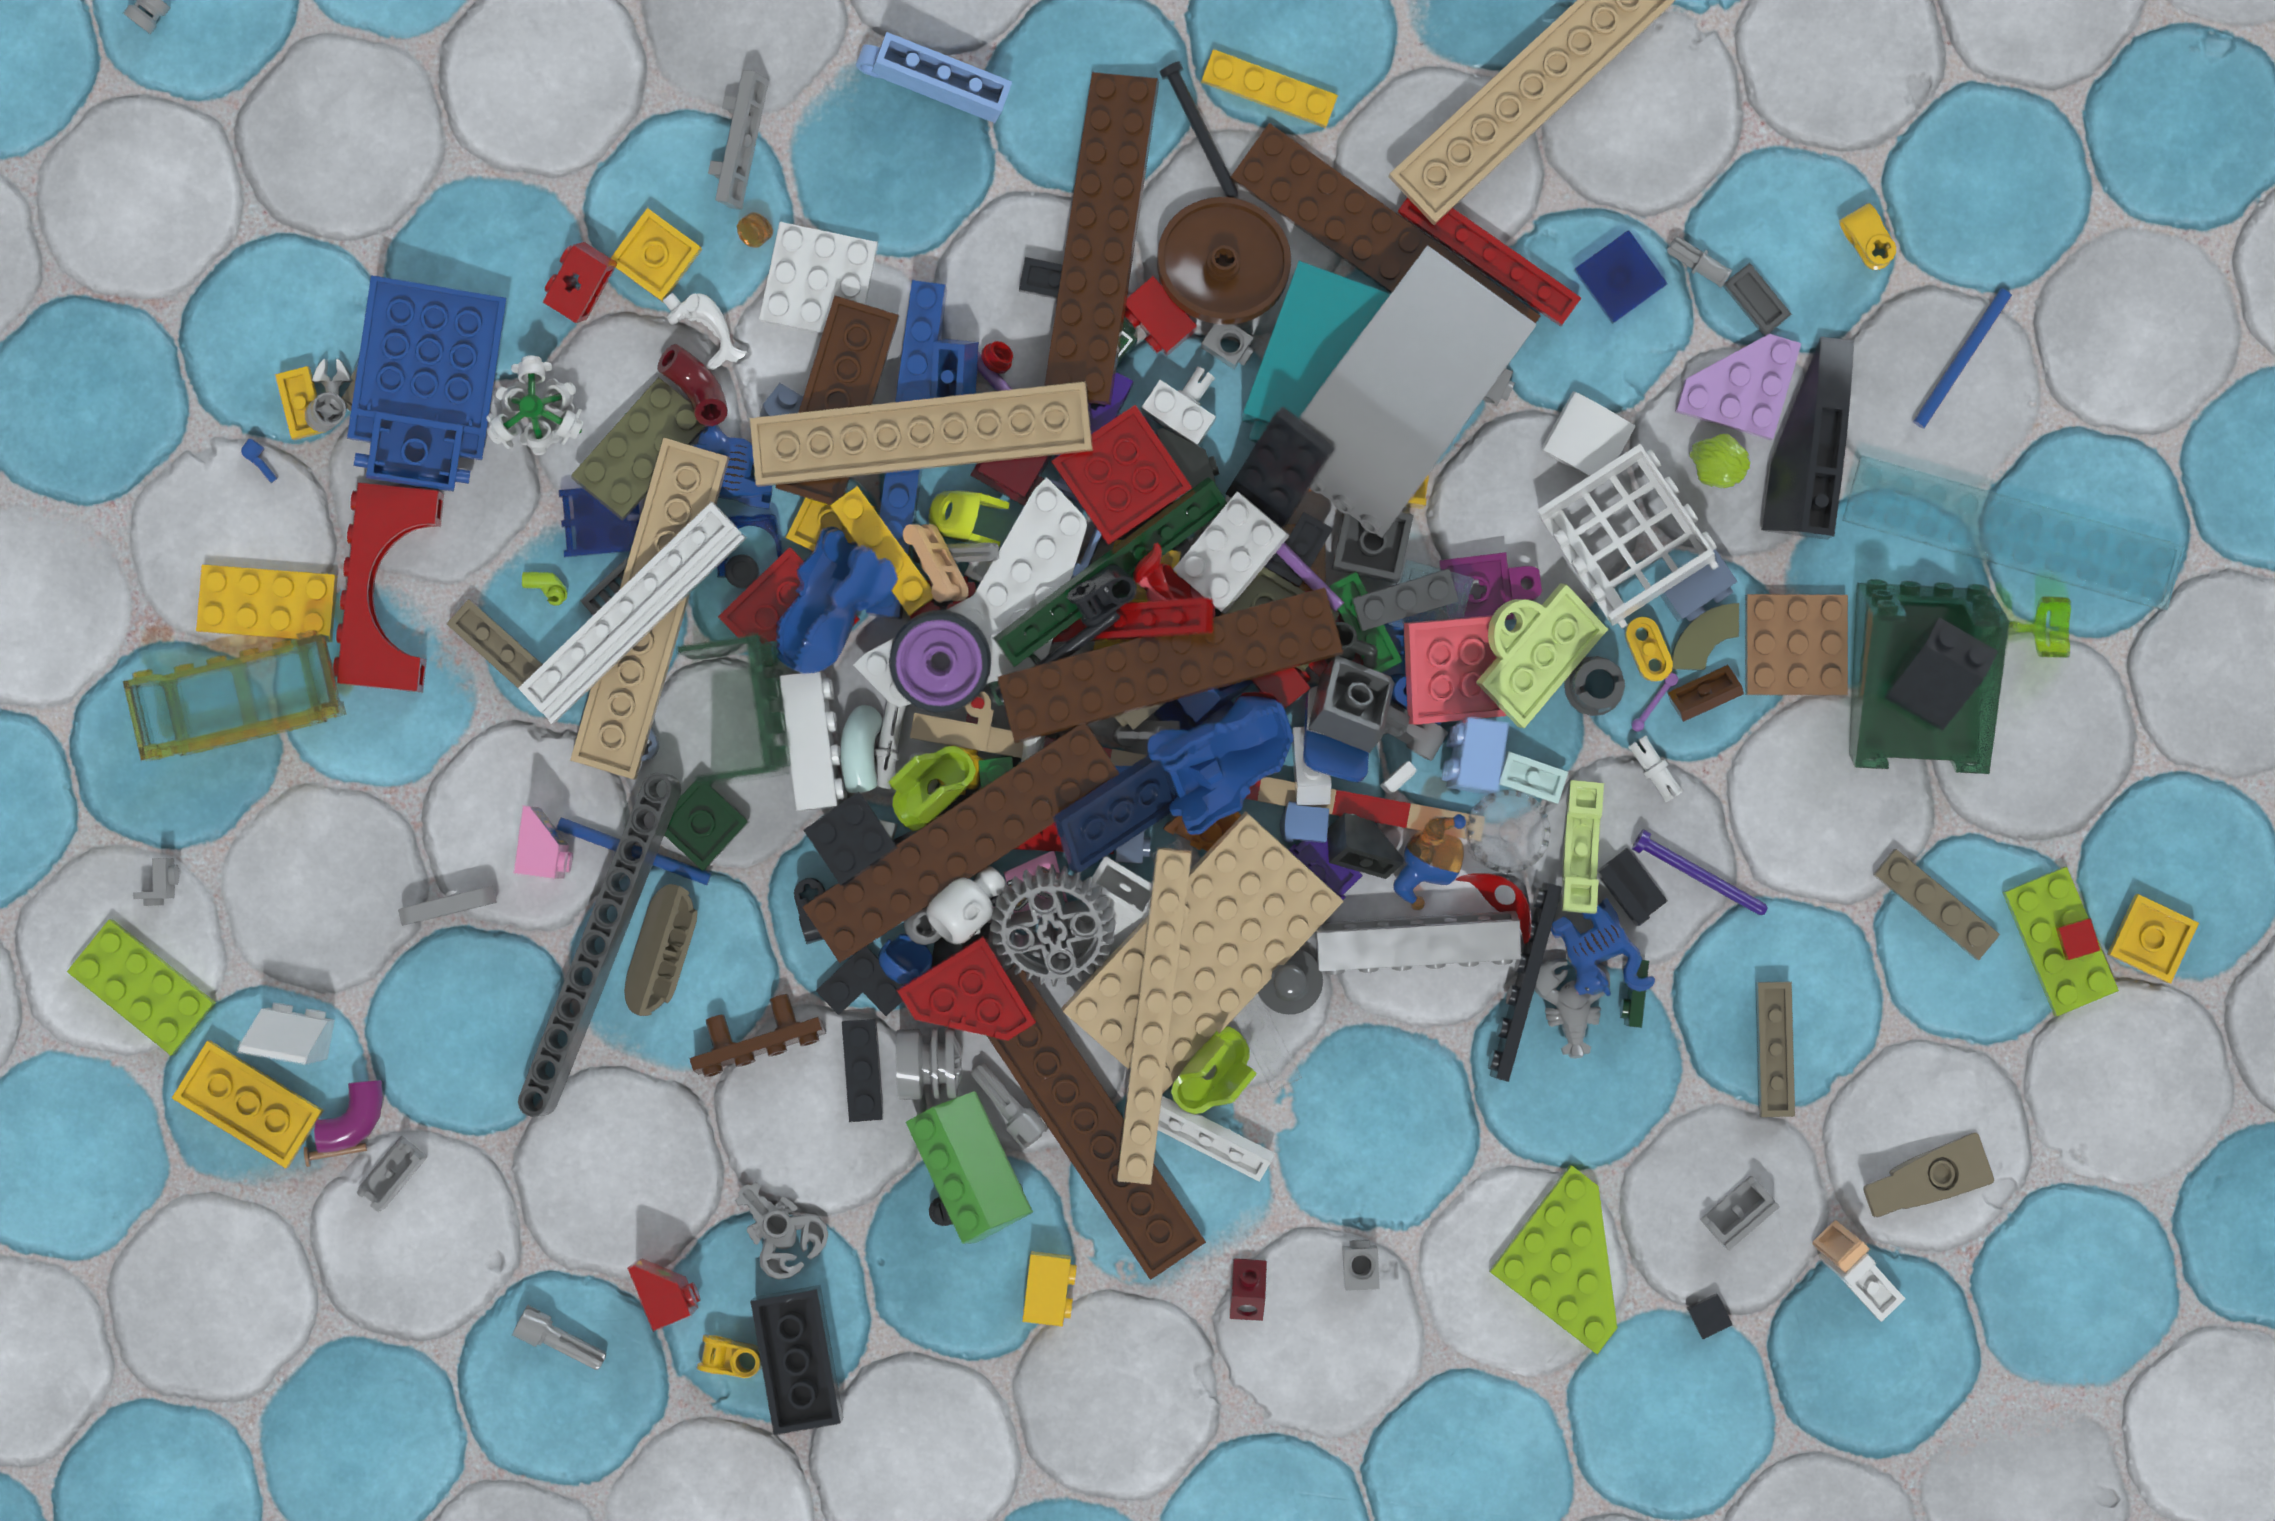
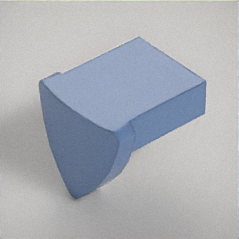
M1289 801L1283 810L1279 824L1283 840L1285 842H1293V840L1327 842L1329 808L1296 805V802Z

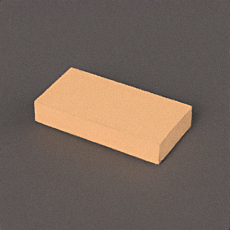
M1838 1221L1832 1222L1812 1243L1819 1252L1845 1273L1870 1250L1863 1241Z

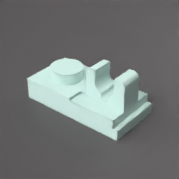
M1507 751L1502 764L1499 785L1558 804L1568 772Z

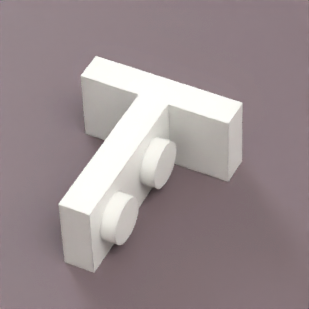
M1822 1253L1817 1255L1827 1267L1839 1276L1879 1321L1882 1322L1905 1300L1903 1295L1875 1266L1876 1262L1867 1253L1846 1273Z

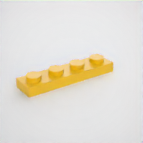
M1215 49L1212 50L1201 80L1203 84L1325 129L1338 97L1337 94Z
M858 486L830 505L859 546L870 548L878 560L886 558L892 562L898 578L892 592L909 616L934 599L932 588Z

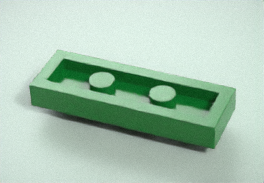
M1355 572L1329 585L1328 587L1344 602L1337 610L1343 623H1347L1355 629L1358 640L1376 646L1378 650L1377 666L1373 670L1381 673L1403 662L1384 625L1364 631L1360 630L1351 598L1367 594V591L1358 573Z

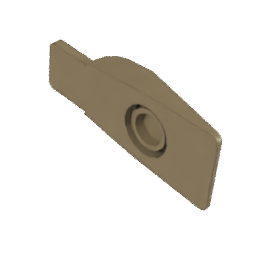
M1971 1133L1903 1162L1889 1172L1890 1176L1865 1185L1863 1191L1872 1216L1881 1217L1901 1208L1908 1209L1930 1204L1994 1183V1177L1979 1134Z

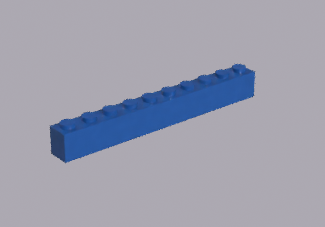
M912 280L895 402L930 399L933 342L941 340L947 297L945 284ZM923 469L885 473L879 516L909 558L911 556L912 544H907L904 541L903 530L907 525L915 524ZM891 591L881 602L867 608L866 613L869 616L902 620L903 606Z

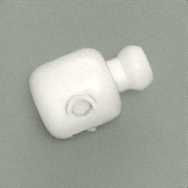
M990 866L978 872L974 881L967 878L956 879L928 904L926 913L930 924L948 942L954 944L966 942L973 935L979 934L980 928L992 918L994 908L990 898L1000 895L1006 882L1002 875Z

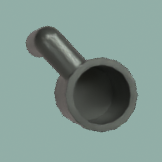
M1336 622L1337 632L1343 649V654L1338 656L1352 661L1355 653L1364 656L1363 665L1365 667L1375 669L1378 655L1376 646L1358 640L1356 631L1351 625ZM1334 657L1325 659L1327 665Z

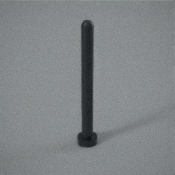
M1180 61L1164 67L1159 73L1163 80H1169L1225 196L1237 198L1238 190L1180 74L1183 70Z
M1115 610L1100 623L1087 626L1033 667L1068 658L1117 622L1121 617L1120 612ZM1000 686L995 688V691L1004 704Z

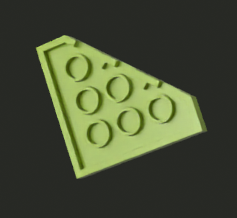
M1569 1165L1489 1272L1590 1350L1598 1354L1618 1328L1599 1186L1572 1165Z

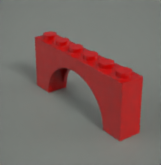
M358 483L357 491L353 490L351 510H355L354 524H349L347 531V542L351 544L350 557L345 558L343 569L344 577H348L347 590H342L340 597V609L344 610L343 624L339 623L336 634L337 643L341 644L340 656L335 657L333 663V676L337 677L338 684L423 693L427 659L414 657L403 652L386 636L375 611L374 584L382 560L397 541L418 529L441 527L444 494L442 492Z

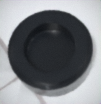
M736 555L727 562L725 576L733 586L745 589L759 577V566L750 556Z

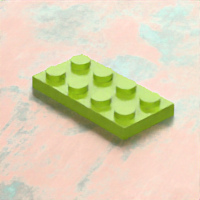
M2062 867L2002 892L2054 1016H2060L2119 991L2101 947V951L2072 960H2065L2056 928L2088 918L2067 867Z
M109 919L67 971L170 1056L176 1054L216 1004L214 1000L113 919Z

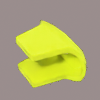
M943 491L932 500L928 515L929 524L937 526L944 537L966 543H996L1000 546V541L972 532L980 505L990 508L1009 509L1010 503L978 492ZM952 502V512L946 520V509Z

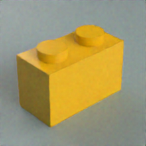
M1031 1251L1022 1322L1063 1327L1064 1318L1071 1319L1073 1298H1066L1068 1284L1075 1285L1077 1265L1070 1264L1071 1256Z

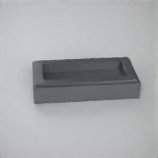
M1750 263L1723 284L1725 290L1763 336H1766L1792 315Z

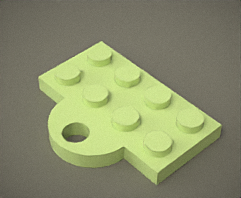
M1560 583L1542 605L1524 599L1508 601L1496 610L1488 628L1489 644L1497 658L1476 683L1517 727L1525 728L1607 632L1608 628L1567 584ZM1513 613L1516 617V625L1511 631H1508L1505 627V619L1508 614Z

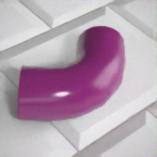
M382 1080L348 1083L349 1106L346 1112L340 1117L318 1119L315 1122L314 1136L318 1153L337 1152L355 1147L372 1133L381 1116L383 1101Z

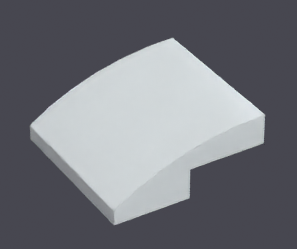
M1573 391L1541 450L1562 464L1573 467L1589 477L1620 456L1636 426L1600 404Z

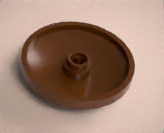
M1213 197L1186 206L1169 221L1162 233L1158 246L1157 270L1160 282L1169 298L1187 314L1213 324H1239L1261 316L1280 299L1290 275L1291 251L1284 231L1266 211L1241 199Z

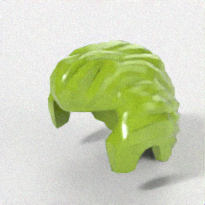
M1727 433L1694 443L1692 451L1689 453V457L1696 464L1698 480L1711 487L1713 485L1718 488L1733 487L1744 480L1747 470L1750 468L1751 462L1749 461L1748 452L1734 437Z

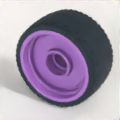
M935 610L917 615L900 629L890 649L889 669L895 687L909 703L929 712H951L968 705L981 693L991 671V652L986 637L974 622L956 612ZM935 652H944L949 656V667L943 670L934 667L931 659Z

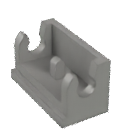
M400 1136L358 1187L357 1194L360 1197L364 1196L372 1202L371 1207L377 1212L385 1209L426 1160L427 1156L406 1138Z
M1750 1176L1700 1220L1719 1243L1729 1251L1780 1206L1763 1186Z

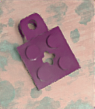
M1506 552L1439 560L1440 571L1450 569L1459 600L1444 606L1446 619L1494 615L1496 610L1508 601L1514 599L1532 601L1537 599L1542 593L1539 569L1533 566L1508 568ZM1521 580H1531L1532 588L1524 589L1521 586ZM1472 581H1479L1480 586L1486 587V592L1481 593V599L1476 600L1472 594L1467 593V588L1472 587ZM1508 614L1505 621L1514 620V614Z

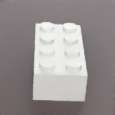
M821 671L817 673L780 676L796 810L805 812L835 808L842 803V799H847V791L844 790L843 779L838 777L837 766H841L840 746L834 745L833 733L839 732L836 712L830 711L829 700L834 699L832 679L826 678V674Z

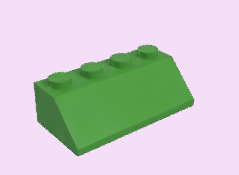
M976 1091L936 1105L905 1122L962 1244L977 1243L1033 1213Z

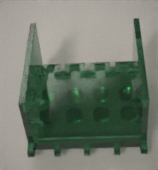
M759 634L677 646L678 654L692 661L748 653L754 705L759 728V740L761 742L764 763L763 767L695 776L696 783L718 786L790 775L789 747L785 745L784 734L787 733L785 715L780 710V699H782L780 679H777L775 675V666H778L776 647L772 646L770 641Z

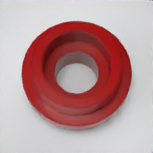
M994 341L985 345L981 351V358L989 370L996 373H1006L1011 368L1014 355L1010 347L1005 343Z

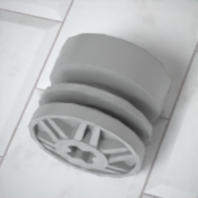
M933 1028L930 1044H923L920 1029L897 1030L896 1076L899 1100L922 1099L924 1084H931L934 1099H940L941 1083H946L948 1098H957L958 1086L962 1078L961 1046L957 1040L955 1029L946 1028L945 1043H940L938 1028Z

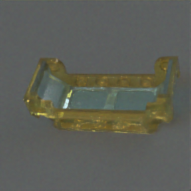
M311 630L297 634L298 640L293 642L285 640L271 644L272 650L260 652L259 648L246 649L239 652L240 657L227 660L226 655L206 659L207 665L194 668L193 663L173 667L174 673L167 675H153L152 669L132 673L133 679L123 681L141 761L150 762L175 755H192L327 722V719L347 715L344 701H340L327 645L330 642L329 637L323 634L318 635L317 630Z

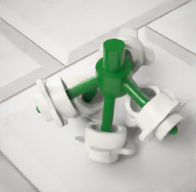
M530 355L523 357L520 363L511 366V371L518 373L519 381H516L513 386L507 388L499 387L496 390L495 396L500 400L502 409L501 414L497 417L493 414L486 416L489 422V427L487 428L488 436L496 444L503 443L506 448L511 449L514 446L511 440L518 435L515 424L522 418L527 417L531 419V423L526 426L519 440L522 445L529 446L535 455L545 454L546 449L551 444H555L560 440V436L562 437L560 444L565 445L569 437L575 439L582 432L583 421L579 420L582 409L577 408L575 413H573L575 407L572 402L573 395L576 393L575 386L571 382L563 384L554 378L547 381L543 397L540 399L535 395V384L542 383L545 380V371H551L552 364L542 362V359L538 356ZM549 411H553V412L562 411L563 413H562V415L559 417V416H557V415H555V414H553V413H551V412H549ZM543 416L557 423L555 430L552 431L547 422L538 420V418Z

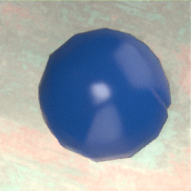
M900 934L893 941L888 939L878 955L879 965L886 976L899 984H907L930 969L933 962V956L928 947L910 940L907 934Z

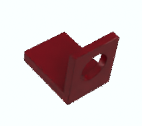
M1233 1259L1230 1319L1263 1321L1266 1299V1260ZM1242 1305H1251L1254 1306L1256 1310L1252 1312H1244L1239 1310L1238 1307Z

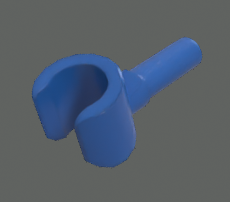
M248 439L241 449L242 455L254 463L268 481L273 483L278 478L266 463L259 458L265 448L255 440Z

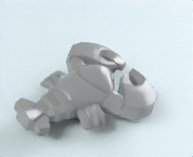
M1554 959L1546 961L1540 967L1534 990L1541 998L1557 1006V1009L1545 1008V1013L1549 1026L1553 1027L1562 1024L1565 1038L1568 1041V1044L1561 1048L1562 1054L1569 1055L1570 1058H1582L1584 1054H1589L1591 1046L1583 1042L1587 1023L1598 1025L1601 1015L1600 1006L1590 1007V1004L1604 996L1605 993L1579 995L1574 989L1576 982L1574 980L1565 984L1560 991L1556 990L1557 986L1566 977L1568 970H1562L1560 974H1555L1554 970L1567 965V960ZM1600 963L1597 966L1606 974V977L1609 981L1608 986L1610 988L1609 972L1604 967V965Z
M756 1182L752 1185L747 1184L738 1192L739 1197L735 1201L738 1206L748 1205L749 1211L755 1220L754 1224L747 1227V1233L751 1240H753V1243L757 1245L762 1237L764 1238L760 1254V1267L772 1278L778 1280L791 1278L800 1272L804 1264L800 1262L795 1266L787 1267L785 1263L789 1260L795 1261L797 1257L789 1253H775L776 1248L788 1249L793 1247L796 1241V1230L801 1229L800 1246L802 1251L807 1250L809 1241L813 1242L812 1251L807 1256L811 1260L818 1256L826 1246L828 1239L827 1226L818 1215L804 1214L790 1217L788 1214L798 1209L797 1205H793V1202L786 1197H781L774 1206L764 1197L758 1195L761 1185Z

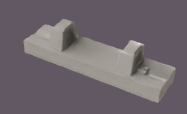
M750 70L742 71L737 97L724 96L722 109L728 110L729 113L733 114L724 161H710L708 174L720 179L715 200L729 208L740 210L743 207L769 84L767 78Z

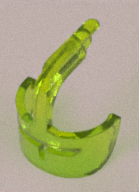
M2043 596L2038 601L2033 624H2021L2019 621L2009 620L2001 623V631L2032 633L2039 657L2068 658L2070 657L2069 622L2071 600L2065 597ZM2048 611H2050L2049 627L2058 628V631H2049V646L2046 643V617Z

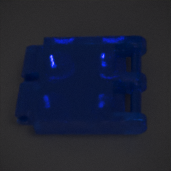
M583 488L558 490L559 498H562L564 520H561V527L565 528L567 550H563L564 557L631 551L639 520L629 521L627 516L622 521ZM569 497H572L574 519H571ZM639 503L629 515L640 514ZM572 527H575L577 549H573Z

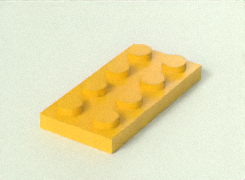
M201 565L196 631L332 642L338 576L333 574Z
M211 1040L206 1041L172 1096L173 1100L285 1169L290 1167L314 1128L316 1120L320 1118L324 1111Z

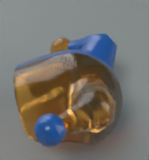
M1457 814L1453 818L1432 817L1424 829L1413 835L1407 842L1404 850L1405 866L1394 880L1393 888L1397 895L1411 904L1413 910H1422L1425 906L1424 899L1416 896L1413 892V889L1419 883L1427 882L1437 885H1449L1458 876L1464 858L1463 844L1461 839L1444 832L1452 827L1457 829L1464 828L1466 818L1463 815Z

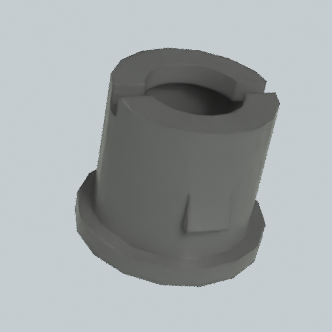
M1599 656L1585 657L1565 680V696L1570 705L1582 714L1589 716L1604 715L1613 710L1622 699L1625 689L1622 671L1609 659ZM1596 669L1607 671L1613 680L1614 688L1612 693L1603 699L1594 698L1588 692L1581 693L1580 686L1585 685L1587 675Z

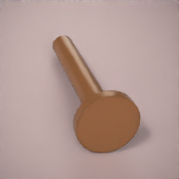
M360 1143L355 1147L328 1153L309 1152L308 1147H304L305 1163L307 1167H310L311 1160L367 1151L366 1143Z

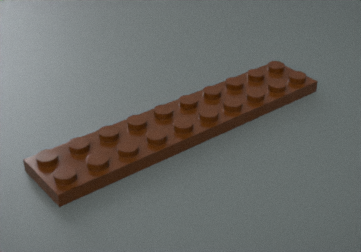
M1092 72L1044 385L1051 386L1085 382L1088 403L1111 405L1159 88L1158 78Z
M1270 123L1231 175L1233 182L1389 293L1394 291L1428 245L1534 323L1541 317Z
M1324 587L1214 617L1213 633L1141 637L1005 674L997 678L1016 744L1071 729L1084 723H1093L1342 655L1343 649Z
M1088 724L1078 725L896 844L898 847L896 850L843 887L838 882L803 905L802 908L839 963H841L928 906L930 901L950 883L959 878L969 879L1053 824V816L1120 773Z
M1014 965L1005 973L1036 1023L1008 1041L990 1036L987 1037L1151 1280L1205 1244L1206 1240L1155 1164H1153L1151 1184L1117 1181L1124 1118L1032 981L1026 980V972L1022 970L1015 975L1016 965Z

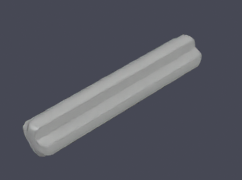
M996 543L946 544L955 562L996 561L999 558V546ZM913 548L914 562L921 563V560L917 552Z

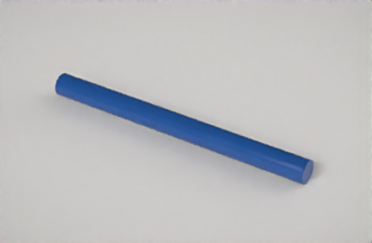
M2003 288L1999 290L1913 422L1923 429L1926 427L2011 298L2012 294Z
M562 817L556 830L615 852L621 840ZM634 844L632 847L634 859L638 860L641 857L642 847ZM657 853L653 863L655 867L704 885H708L712 875L710 872L702 871L697 867Z

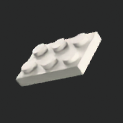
M1236 492L1173 570L1201 595L1213 599V605L1221 612L1226 613L1290 535L1241 493Z

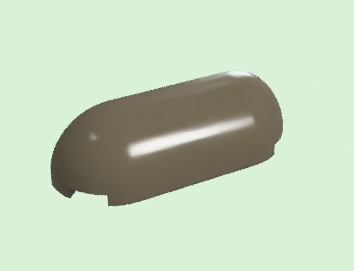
M674 884L662 887L654 895L647 909L626 976L624 989L626 1004L634 1014L640 1016L652 1015L651 1012L658 1009L664 1002L667 1004L670 1002L676 990L697 922V910L693 908L689 891L683 887Z

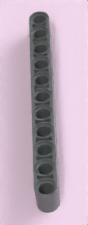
M654 773L646 777L642 784L520 1092L518 1105L521 1112L526 1116L549 1115L558 1105L679 800L681 785L673 775ZM664 780L667 784V792L660 798L656 788L658 783ZM649 811L655 817L654 825L650 829L644 824V817ZM638 842L642 846L643 851L641 857L635 860L632 856V847ZM624 874L628 875L630 879V886L626 891H623L619 885L620 878ZM612 905L615 906L618 913L613 923L607 918V910ZM599 936L605 941V949L601 954L595 950L594 946ZM587 967L593 975L589 985H586L582 978L583 971ZM574 999L580 1004V1012L577 1016H574L570 1011V1004ZM561 1030L565 1031L568 1036V1042L565 1047L560 1046L557 1039ZM549 1061L554 1064L556 1070L553 1078H549L545 1071ZM536 1093H539L543 1098V1105L539 1110L533 1104V1097Z

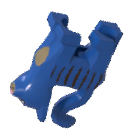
M719 425L706 426L699 436L698 443L692 446L730 457L718 498L736 500L750 507L770 509L772 497L770 492L773 485L758 487L756 486L755 479L751 477L754 464L752 443L743 438L727 437L721 431Z
M1607 898L1597 905L1596 914L1581 913L1584 919L1590 920L1593 924V928L1582 934L1565 916L1553 922L1551 928L1554 938L1563 939L1568 960L1577 971L1574 989L1579 995H1596L1604 992L1607 996H1610L1609 981L1606 974L1597 965L1622 954L1628 958L1623 975L1624 982L1629 988L1636 991H1646L1654 985L1655 978L1653 976L1642 979L1637 977V971L1642 961L1639 949L1630 941L1624 929L1620 926L1618 914Z

